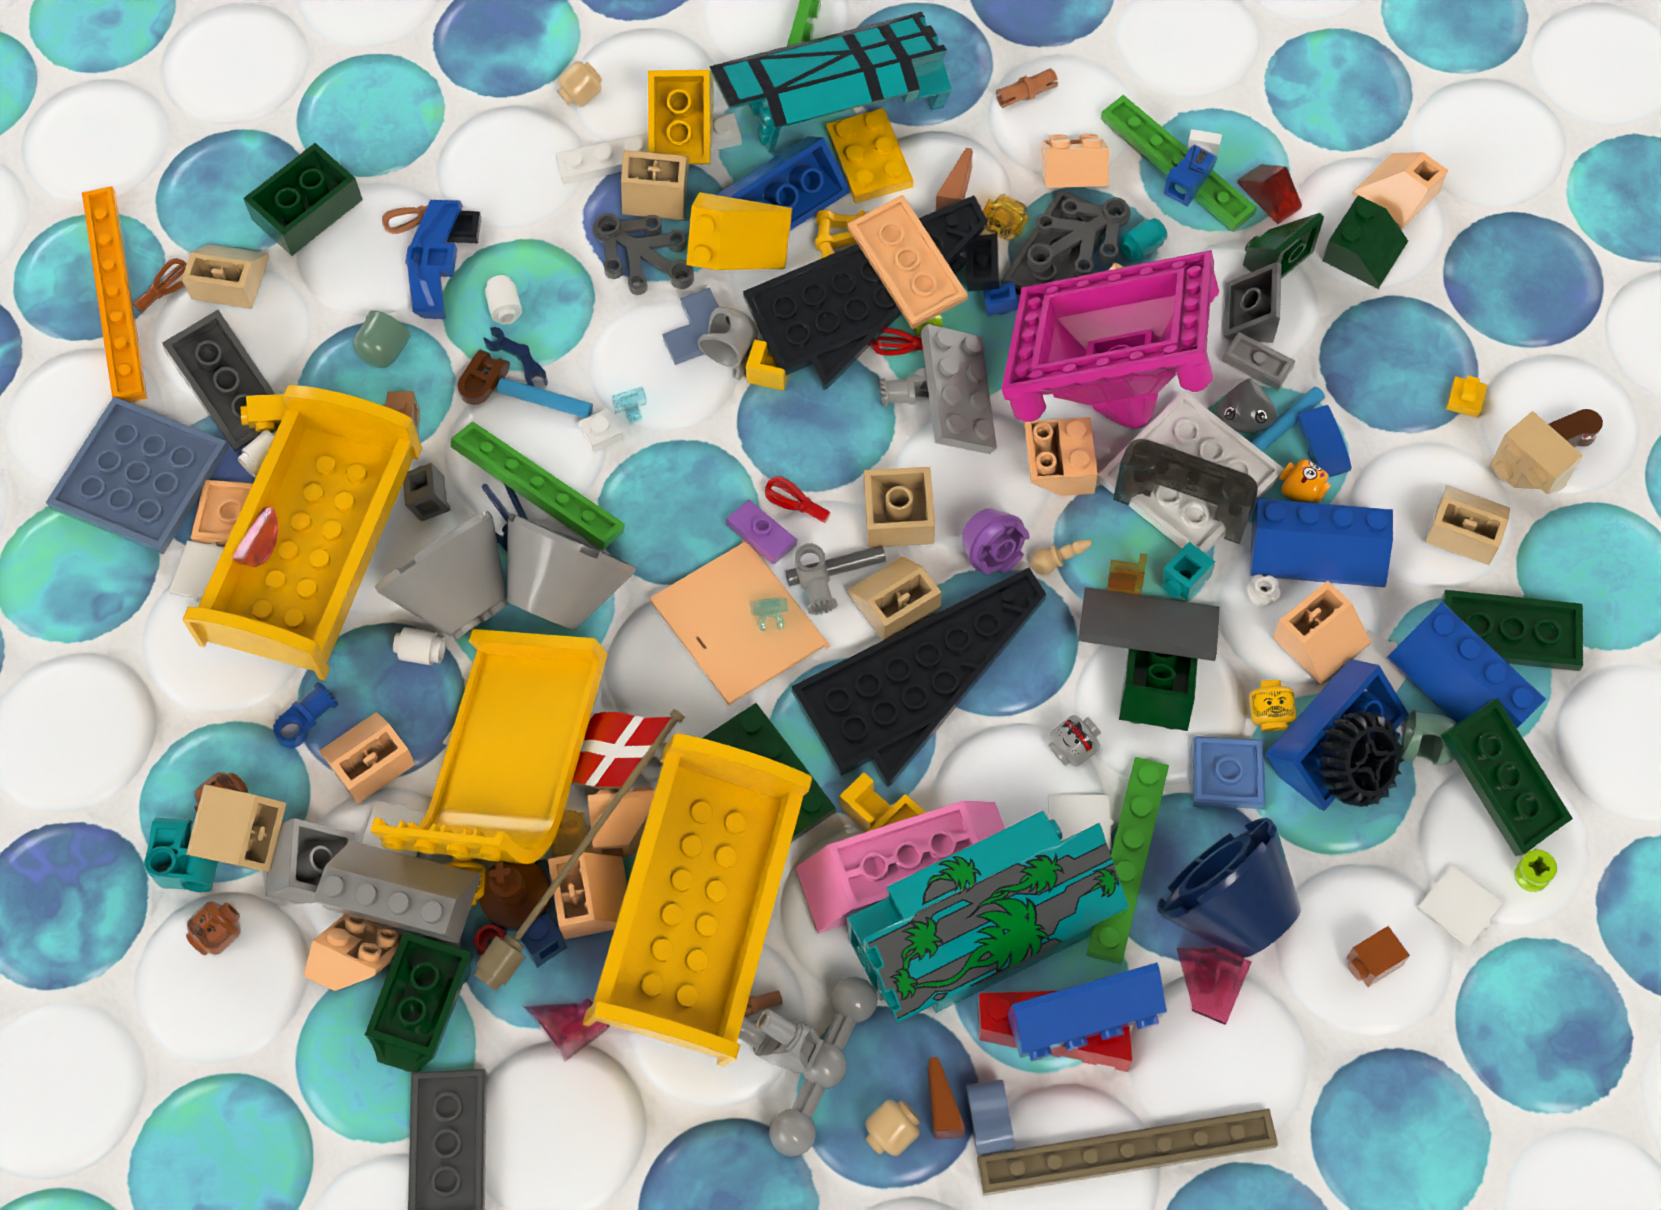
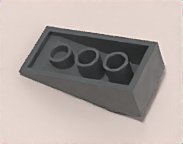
M219 310L162 342L165 353L234 451L250 443L261 434L256 432V428H249V425L242 426L241 406H247L246 396L275 395V393Z

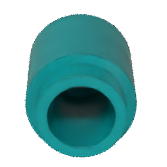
M1156 218L1151 220L1145 219L1121 235V252L1126 258L1138 262L1163 245L1164 240L1167 239V230L1160 220Z

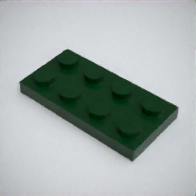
M1455 590L1444 591L1442 602L1508 664L1580 671L1582 669L1583 604Z
M1498 698L1490 700L1440 734L1515 856L1524 855L1573 819Z
M757 703L702 738L766 757L812 776ZM813 777L809 792L803 796L791 843L836 813V807Z

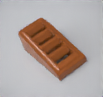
M930 1057L927 1070L933 1138L935 1137V1140L962 1138L965 1133V1125L938 1057Z

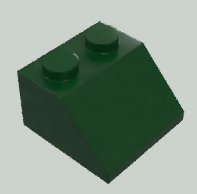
M1358 195L1330 237L1322 261L1379 289L1405 249L1408 239L1386 208Z

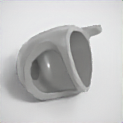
M718 307L711 313L708 334L699 337L697 344L699 349L715 362L735 368V379L741 380L746 372V364L754 339H758V330L752 319L745 313L729 307Z

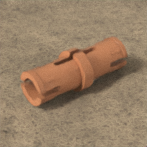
M1052 68L1034 76H1023L1019 78L1018 82L997 89L995 92L998 95L996 99L1001 108L1024 99L1029 101L1034 99L1036 94L1057 87L1058 82L1056 80L1058 78Z

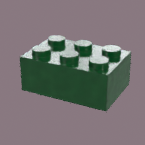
M316 143L312 144L243 198L251 219L291 256L363 200L356 178Z

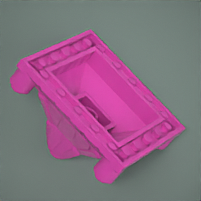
M1212 250L1023 287L1021 289L1001 388L1004 399L1010 401L1014 417L1024 422H1032L1039 419L1046 410L1043 395L1053 394L1054 398L1091 405L1094 410L1119 425L1138 429L1151 421L1158 393L1175 377L1176 373L1180 387L1191 392L1204 390L1213 380L1207 354L1210 303L1219 294Z

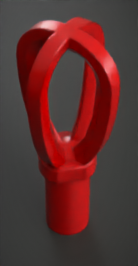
M886 328L883 333L895 334L904 338L879 336L872 343L874 351L882 356L902 355L910 351L917 352V350H923L922 337L912 336L905 331L894 328ZM879 341H894V342H902V343H886V342H879ZM879 347H892L901 349L882 350Z
M782 476L771 478L765 486L766 498L779 507L788 510H799L801 513L805 512L823 523H826L831 514V511L805 497L804 493L795 484ZM773 486L778 487L784 490L785 492L789 493L793 497H795L800 502L789 499L773 491L771 488Z

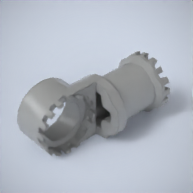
M925 367L917 370L913 375L907 376L904 380L886 381L885 378L879 380L880 391H882L880 395H884L881 396L883 408L888 407L889 404L908 402L910 405L915 404V397H929Z
M813 543L800 546L795 554V568L801 588L806 590L810 604L807 607L808 613L811 615H818L819 613L822 615L823 611L829 613L828 611L836 609L838 604L836 599L832 598L828 582L830 577L825 563V553L821 547ZM813 553L818 556L820 561L817 566L808 568L802 565L800 559L804 554Z

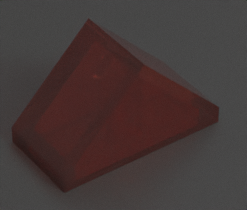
M1260 164L1237 180V184L1277 224L1302 208V203L1287 166Z

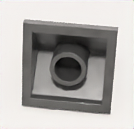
M1275 262L1226 282L1224 337L1226 339L1233 340L1237 333L1240 332L1258 342H1274L1280 321L1281 263Z

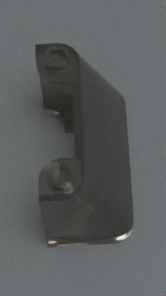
M1137 439L1129 443L1120 462L1113 500L1129 505L1131 499L1138 494L1144 493L1145 496L1150 497L1155 484L1218 505L1213 520L1219 522L1221 520L1226 530L1224 539L1237 544L1241 543L1258 497L1257 483L1251 476L1147 439Z

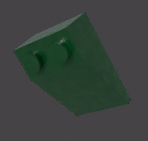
M1128 649L1119 720L1135 724L1159 726L1171 730L1188 731L1195 700L1198 659Z

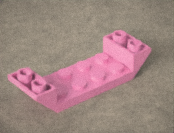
M960 801L829 844L796 866L795 870L817 933L820 934L847 925V917L886 899L887 886L1004 830L1005 826L996 803Z

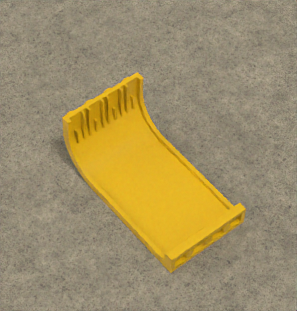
M472 629L469 642L477 650L434 793L423 820L418 826L414 822L409 821V824H406L400 820L398 827L389 826L381 818H374L370 831L382 841L381 844L384 847L392 850L451 855L459 858H477L494 862L504 861L531 864L546 853L559 829L608 653L595 638Z

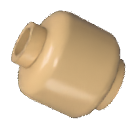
M580 61L574 62L557 79L561 86L557 92L568 105L574 102L577 106L583 107L602 90L600 82L603 79L588 61L585 64Z
M902 1099L898 1103L894 1100H887L867 1118L865 1125L870 1134L865 1139L878 1154L881 1155L886 1151L890 1155L898 1156L920 1135L918 1124L921 1120Z

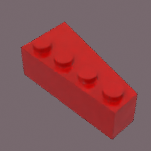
M1057 991L979 993L977 1004L979 1040L1017 1048L1007 1017L1012 1004ZM1130 1027L1122 1028L1124 1034L1112 1039L1102 1040L1101 1035L1087 1038L1088 1045L1078 1049L1067 1051L1065 1045L1051 1049V1056L1059 1058L1064 1056L1082 1060L1083 1063L1101 1064L1128 1072L1132 1063Z

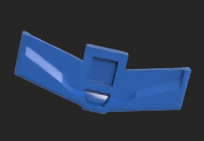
M430 200L411 245L407 247L405 263L408 268L412 312L424 319H446L441 277L454 276L458 249L455 243L446 242L457 216L463 208L459 200Z

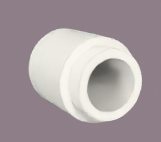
M494 276L487 281L485 289L491 318L493 321L504 325L514 323L523 312L516 284L511 281L509 276Z
M264 430L241 450L242 454L237 458L243 468L254 478H256L276 431L270 433Z
M404 627L401 633L397 632L393 642V652L398 654L400 661L425 665L441 663L446 649V638L438 636L437 632Z

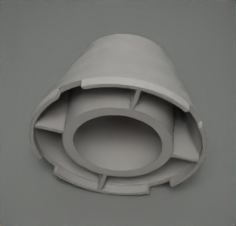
M510 513L507 543V602L566 628L577 630L634 574L637 568L591 546Z

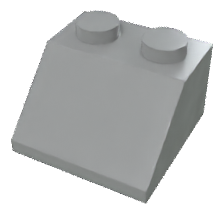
M296 818L282 823L270 872H267L265 897L292 903H317L313 899L325 866L349 841H354V833Z

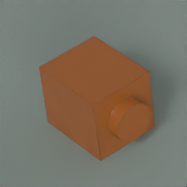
M1387 926L1354 946L1346 958L1349 961L1348 967L1353 976L1359 981L1363 980L1365 985L1370 987L1402 967L1410 957V954L1391 928Z

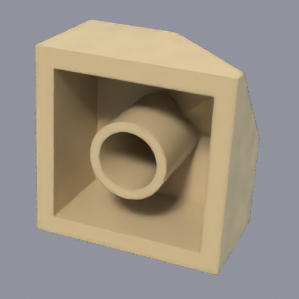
M1532 411L1504 435L1489 466L1501 480L1507 481L1513 488L1541 489L1546 494L1561 491L1567 485L1583 455Z
M930 467L864 470L867 547L934 544L935 519Z

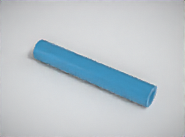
M500 378L497 385V393L579 417L587 418L591 416L593 411V403L506 378Z
M1314 386L1283 412L1271 427L1262 430L1249 442L1263 452L1297 423L1298 413L1313 409L1325 399L1323 391Z

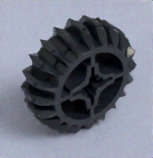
M1365 711L1344 714L1342 719L1334 720V729L1325 730L1328 738L1327 741L1319 743L1324 748L1323 755L1316 757L1322 761V767L1317 772L1325 776L1321 784L1329 788V795L1337 798L1343 804L1358 807L1379 804L1380 798L1389 797L1388 788L1397 787L1394 780L1395 777L1403 775L1398 770L1399 764L1405 761L1400 757V752L1405 747L1398 742L1401 734L1393 730V723L1385 720V717H1381L1379 714Z

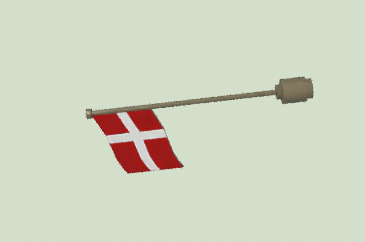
M672 710L670 713L671 717L644 718L619 712H601L594 714L590 719L572 783L594 789L620 790L512 938L506 934L503 939H500L498 936L493 939L476 963L478 968L473 975L496 991L501 984L506 985L525 959V956L520 953L524 948L519 943L520 939L677 722L681 723L684 720L685 716L677 710Z

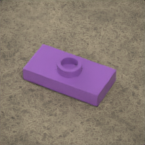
M750 500L726 518V526L773 565L797 545V538Z

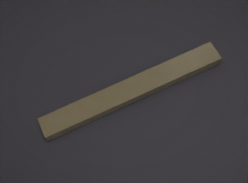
M1269 1108L977 1156V1164L983 1196L1273 1149L1277 1148L1278 1142Z

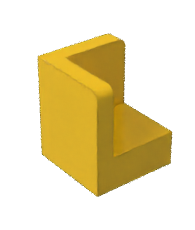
M754 339L746 364L747 383L785 391L789 375L785 376V370L777 368L772 356L768 355L767 342Z
M865 772L839 796L840 808L866 832L891 808L874 791V781Z

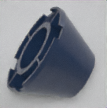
M1260 818L1245 824L1248 831L1236 838L1229 833L1199 855L1167 887L1171 891V895L1166 902L1163 898L1159 899L1157 904L1158 913L1164 919L1238 958H1247L1255 955L1280 938L1297 920L1301 912V906L1277 827L1269 818Z

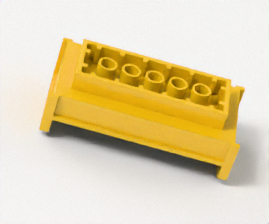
M288 385L282 397L287 407L282 421L198 607H187L182 621L198 646L205 647L207 642L315 671L318 679L325 681L330 671L328 660L413 459H419L423 448L412 418L403 413L344 393L315 387Z
M675 733L662 750L659 762L663 763L594 1001L592 1006L586 1010L582 1025L590 1027L596 1021L718 1057L716 1065L723 1067L737 1060L740 1044L737 1043L802 799L809 792L812 776L745 750L694 736Z

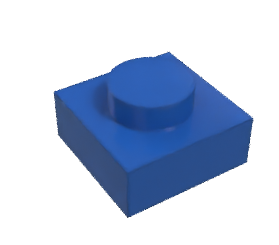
M1014 282L1000 284V289L983 290L988 316L995 314L1003 315L1018 309Z

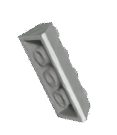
M349 841L325 866L313 901L331 911L459 944L481 874Z

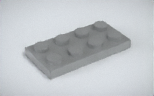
M927 324L921 329L935 443L991 454L997 449L982 336Z

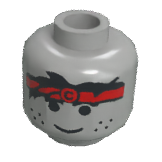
M1072 715L1050 733L1052 742L1048 746L1064 766L1070 763L1072 766L1078 767L1099 751L1100 742L1097 736L1101 732L1089 717L1083 721L1078 716Z

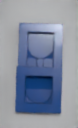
M1329 405L1298 413L1296 422L1309 446L1307 454L1311 462L1325 470L1329 478L1351 471L1350 458Z

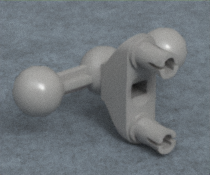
M848 977L841 981L833 990L831 1002L836 1015L824 1041L819 1038L813 1028L805 1023H791L769 1009L761 1014L757 1023L744 1016L738 1038L753 1046V1051L758 1057L770 1064L791 1070L794 1073L802 1072L805 1079L792 1109H786L779 1113L770 1125L769 1136L772 1146L782 1155L788 1157L800 1156L806 1153L815 1142L816 1128L812 1117L825 1089L833 1088L846 1075L847 1061L843 1050L855 1024L867 1020L876 1010L878 1001L876 991L867 980L859 977Z

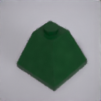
M1317 213L1271 228L1260 237H1253L1245 247L1246 254L1243 266L1250 272L1279 262L1282 264V279L1314 252L1324 216L1321 213Z

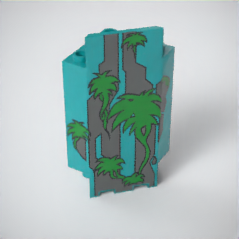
M1041 811L887 886L886 899L847 917L848 940L872 986L875 988L880 1001L886 1000L897 1023L931 1006L935 1013H938L1088 938L1091 926L1129 908L1100 822L1061 841L1060 839L1063 837L1058 824L1054 819L1048 820L1044 811Z

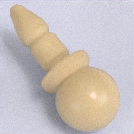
M1078 540L1073 542V544L1060 547L1059 550L1055 544L1051 546L1050 550L1046 548L1038 549L1031 556V567L1038 574H1050L1056 566H1064L1063 559L1066 560L1074 557L1075 554L1083 553L1092 545V541Z

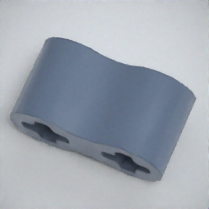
M1003 1079L965 1085L977 1155L1015 1149Z

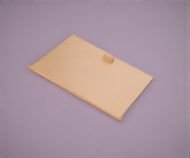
M742 540L743 543L649 598L650 602L728 705L823 647L826 649L830 647V644L757 551L744 540Z

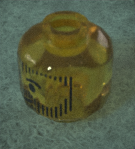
M1006 194L999 195L995 201L989 199L983 209L988 220V226L985 230L992 234H997L998 237L1006 241L1012 240L1014 236L1019 238L1030 218V215L1026 214V205Z

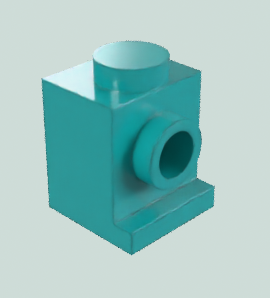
M1189 541L1163 568L1161 581L1164 582L1162 584L1164 590L1174 598L1182 596L1187 600L1205 580L1211 577L1215 561Z

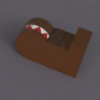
M1582 409L1548 425L1573 447H1585L1595 441L1603 426V420L1596 411Z

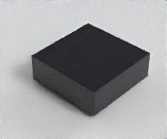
M480 211L459 212L447 242L478 243L482 218Z

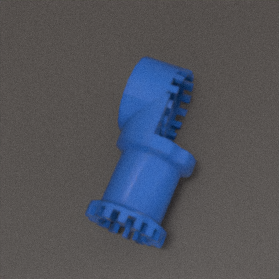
M317 682L314 685L315 689L300 702L295 701L292 703V706L280 715L278 720H275L273 732L280 745L285 748H295L303 744L307 738V732L316 725V719L330 707L335 708L339 705L332 693L327 694L329 690H326L322 683ZM288 724L300 726L297 735L291 738L283 737L281 735L282 729Z

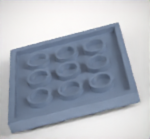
M113 397L46 503L53 510L164 554L201 495L205 481L210 480L229 449V445L223 439Z

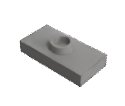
M1240 332L1237 333L1222 357L1223 362L1277 390L1281 388L1296 362Z

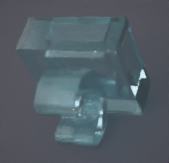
M643 386L612 395L611 402L615 414L625 411L629 425L642 422L639 407L646 405L647 401Z
M776 597L750 601L751 614L759 616L757 626L760 631H766L765 621L768 617L776 619L778 629L784 628V618L779 613L788 612L787 598Z

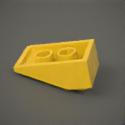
M648 70V152L687 156L690 158L689 165L711 164L714 112V78L711 71Z
M699 192L691 207L686 265L713 270L785 269L792 208Z

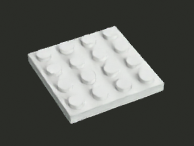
M1183 390L1098 474L1097 481L1180 548H1183L1190 541L1206 554L1257 502V499H1260L1279 480L1284 468Z

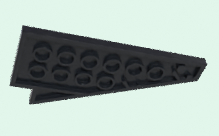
M975 195L918 218L948 265L988 226V220ZM858 244L743 291V298L764 341L767 342L768 350L777 368L784 369L786 376L812 365L823 390L828 389L883 331L902 314Z
M1029 567L791 686L793 695L840 776L872 761L885 785L889 787L894 783L1045 601L1046 593Z

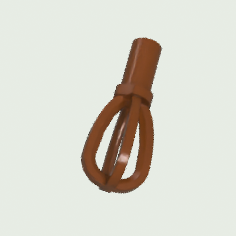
M178 258L170 259L155 276L153 285L148 287L149 289L133 303V306L140 313H143L163 295L173 293L184 286L183 281L180 280L177 284L167 288L184 273L187 263ZM173 264H179L161 280L164 273Z

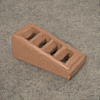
M965 148L937 193L936 211L965 199L973 168L972 148Z

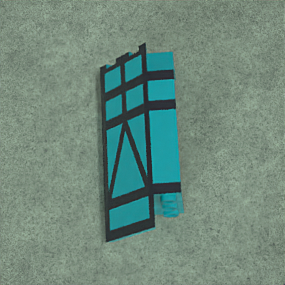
M922 12L709 66L728 108L733 109L749 104L752 115H758L760 124L757 127L758 137L761 145H767L769 153L775 152L781 127L902 96L903 103L928 97L931 110L944 107L952 90L943 61L947 49L944 44L938 45V35L931 25H926L925 16Z

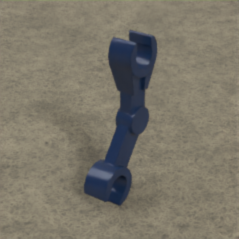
M491 327L492 336L499 339L492 342L484 337L486 348L493 352L503 350L516 356L524 367L527 385L534 387L532 379L538 376L543 379L545 386H547L546 372L533 360L529 347L505 338L500 328Z

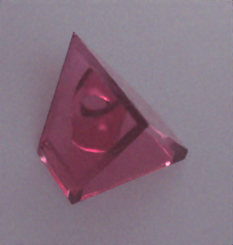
M1217 947L1177 948L1193 1007L1192 1011L1226 1025L1252 962Z
M586 999L582 1003L523 1006L564 1062L610 1027V1025L598 1021L590 1027L582 1025L586 1010L593 1004L590 999Z

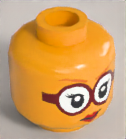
M1302 459L1296 465L1289 462L1279 479L1284 481L1281 493L1295 502L1319 503L1331 486L1327 482L1329 479L1328 473L1308 459Z

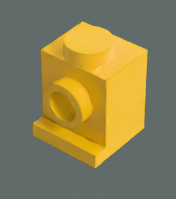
M284 394L246 396L247 406H241L242 426L249 425V428H256V432L260 433L264 430L269 432L276 431V427H279L287 409L282 398Z

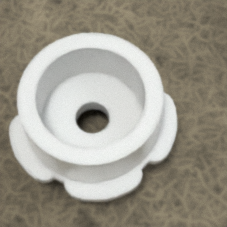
M1261 574L1256 575L1250 579V585L1247 586V594L1250 600L1258 606L1272 604L1273 601L1279 598L1281 592L1280 588H1278V581L1270 575L1266 577ZM1261 587H1265L1267 591L1263 592Z

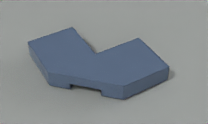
M710 288L680 298L681 305L690 324L662 334L663 341L675 365L704 355L698 347V338L708 334L711 313L719 307Z

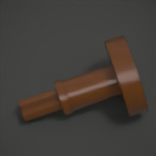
M497 862L486 872L484 895L479 898L481 909L497 927L516 932L548 890L550 882L542 869L535 863ZM552 896L538 914L539 917L548 912Z

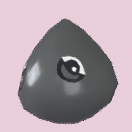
M1251 378L1244 380L1229 391L1219 402L1215 410L1218 418L1235 431L1241 433H1253L1269 428L1278 418L1275 406L1268 395Z

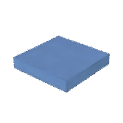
M1194 736L1193 806L1264 809V740Z

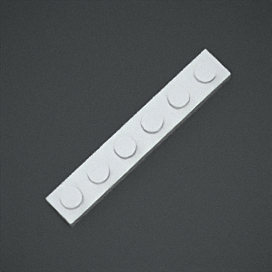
M734 113L713 117L711 151L742 144L741 134ZM648 132L555 153L563 185L622 172L624 150L648 152Z

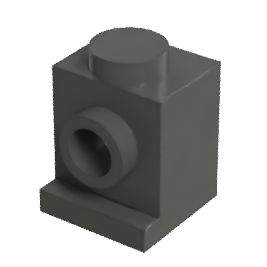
M432 462L407 472L403 482L405 506L421 522L451 511L446 498L444 475Z

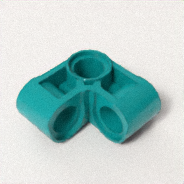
M155 818L152 822L144 866L154 882L161 888L183 889L193 892H210L212 890L218 862L186 855L191 837L192 820ZM171 863L166 871L158 872L162 865Z

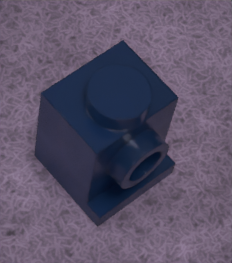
M548 913L541 917L537 916L519 941L537 968L567 948L563 935Z

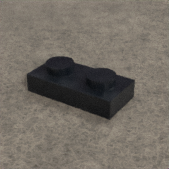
M997 234L979 235L966 248L968 292L1000 289Z

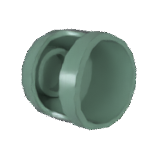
M372 310L367 314L365 322L354 338V351L368 365L376 368H386L397 359L411 335L408 329L392 316L384 312Z
M1413 710L1405 727L1403 746L1405 747L1402 749L1401 758L1405 761L1413 762L1417 756L1430 760L1433 765H1447L1454 757L1440 734L1454 726L1456 722L1449 717Z

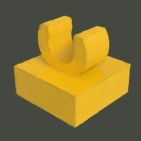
M1467 375L1466 379L1455 376L1446 410L1478 418L1482 409L1487 384L1480 383V378Z

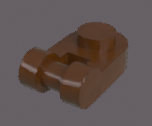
M478 350L457 383L461 399L471 405L485 402L498 385L500 378L506 377L510 363L501 358L493 359L490 353ZM485 369L489 370L488 374H485L481 371H484Z

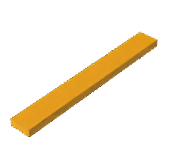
M113 186L82 192L112 398L116 397L129 403L148 399L116 192Z

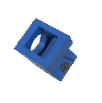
M1194 144L1177 167H1173L1168 173L1163 194L1188 207L1212 172L1217 156ZM1177 184L1186 189V194L1178 192L1175 189V185Z

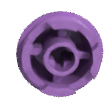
M987 508L976 513L967 522L962 532V543L972 566L987 575L999 569L1003 573L1012 569L1024 556V553L1020 550L1025 539L1030 538L1028 530L1024 527L1019 517L993 508Z

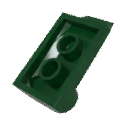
M405 931L403 932L365 1032V1036L373 1046L377 1062L411 1073L419 1072L429 1061L435 1058L462 986L470 977L471 962L474 957L472 952Z

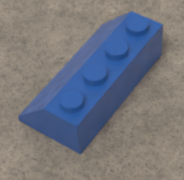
M808 136L715 195L792 208L791 231L816 215L818 211L824 210L849 194L850 190L824 137Z
M1258 498L1252 515L1250 576L1261 574L1264 577L1270 575L1278 579L1326 582L1328 580L1330 583L1385 587L1393 543V510Z
M1443 602L1386 657L1456 723L1490 700L1498 698L1514 725L1518 728L1546 700L1541 693Z
M1349 659L1265 753L1279 777L1320 810L1325 811L1336 799L1328 794L1329 788L1321 784L1325 776L1317 772L1322 767V761L1316 758L1323 755L1324 748L1319 743L1327 741L1328 738L1325 730L1334 729V720L1342 719L1344 714L1365 711L1385 717V720L1394 724L1393 730H1396L1409 715L1380 665Z
M1156 962L1012 1004L1007 1017L1020 1058L1029 1056L1031 1061H1036L1051 1056V1049L1065 1045L1066 1050L1070 1051L1088 1045L1087 1038L1101 1035L1102 1040H1108L1123 1035L1122 1028L1136 1024L1138 1030L1158 1025V1018L1167 1012L1158 963Z

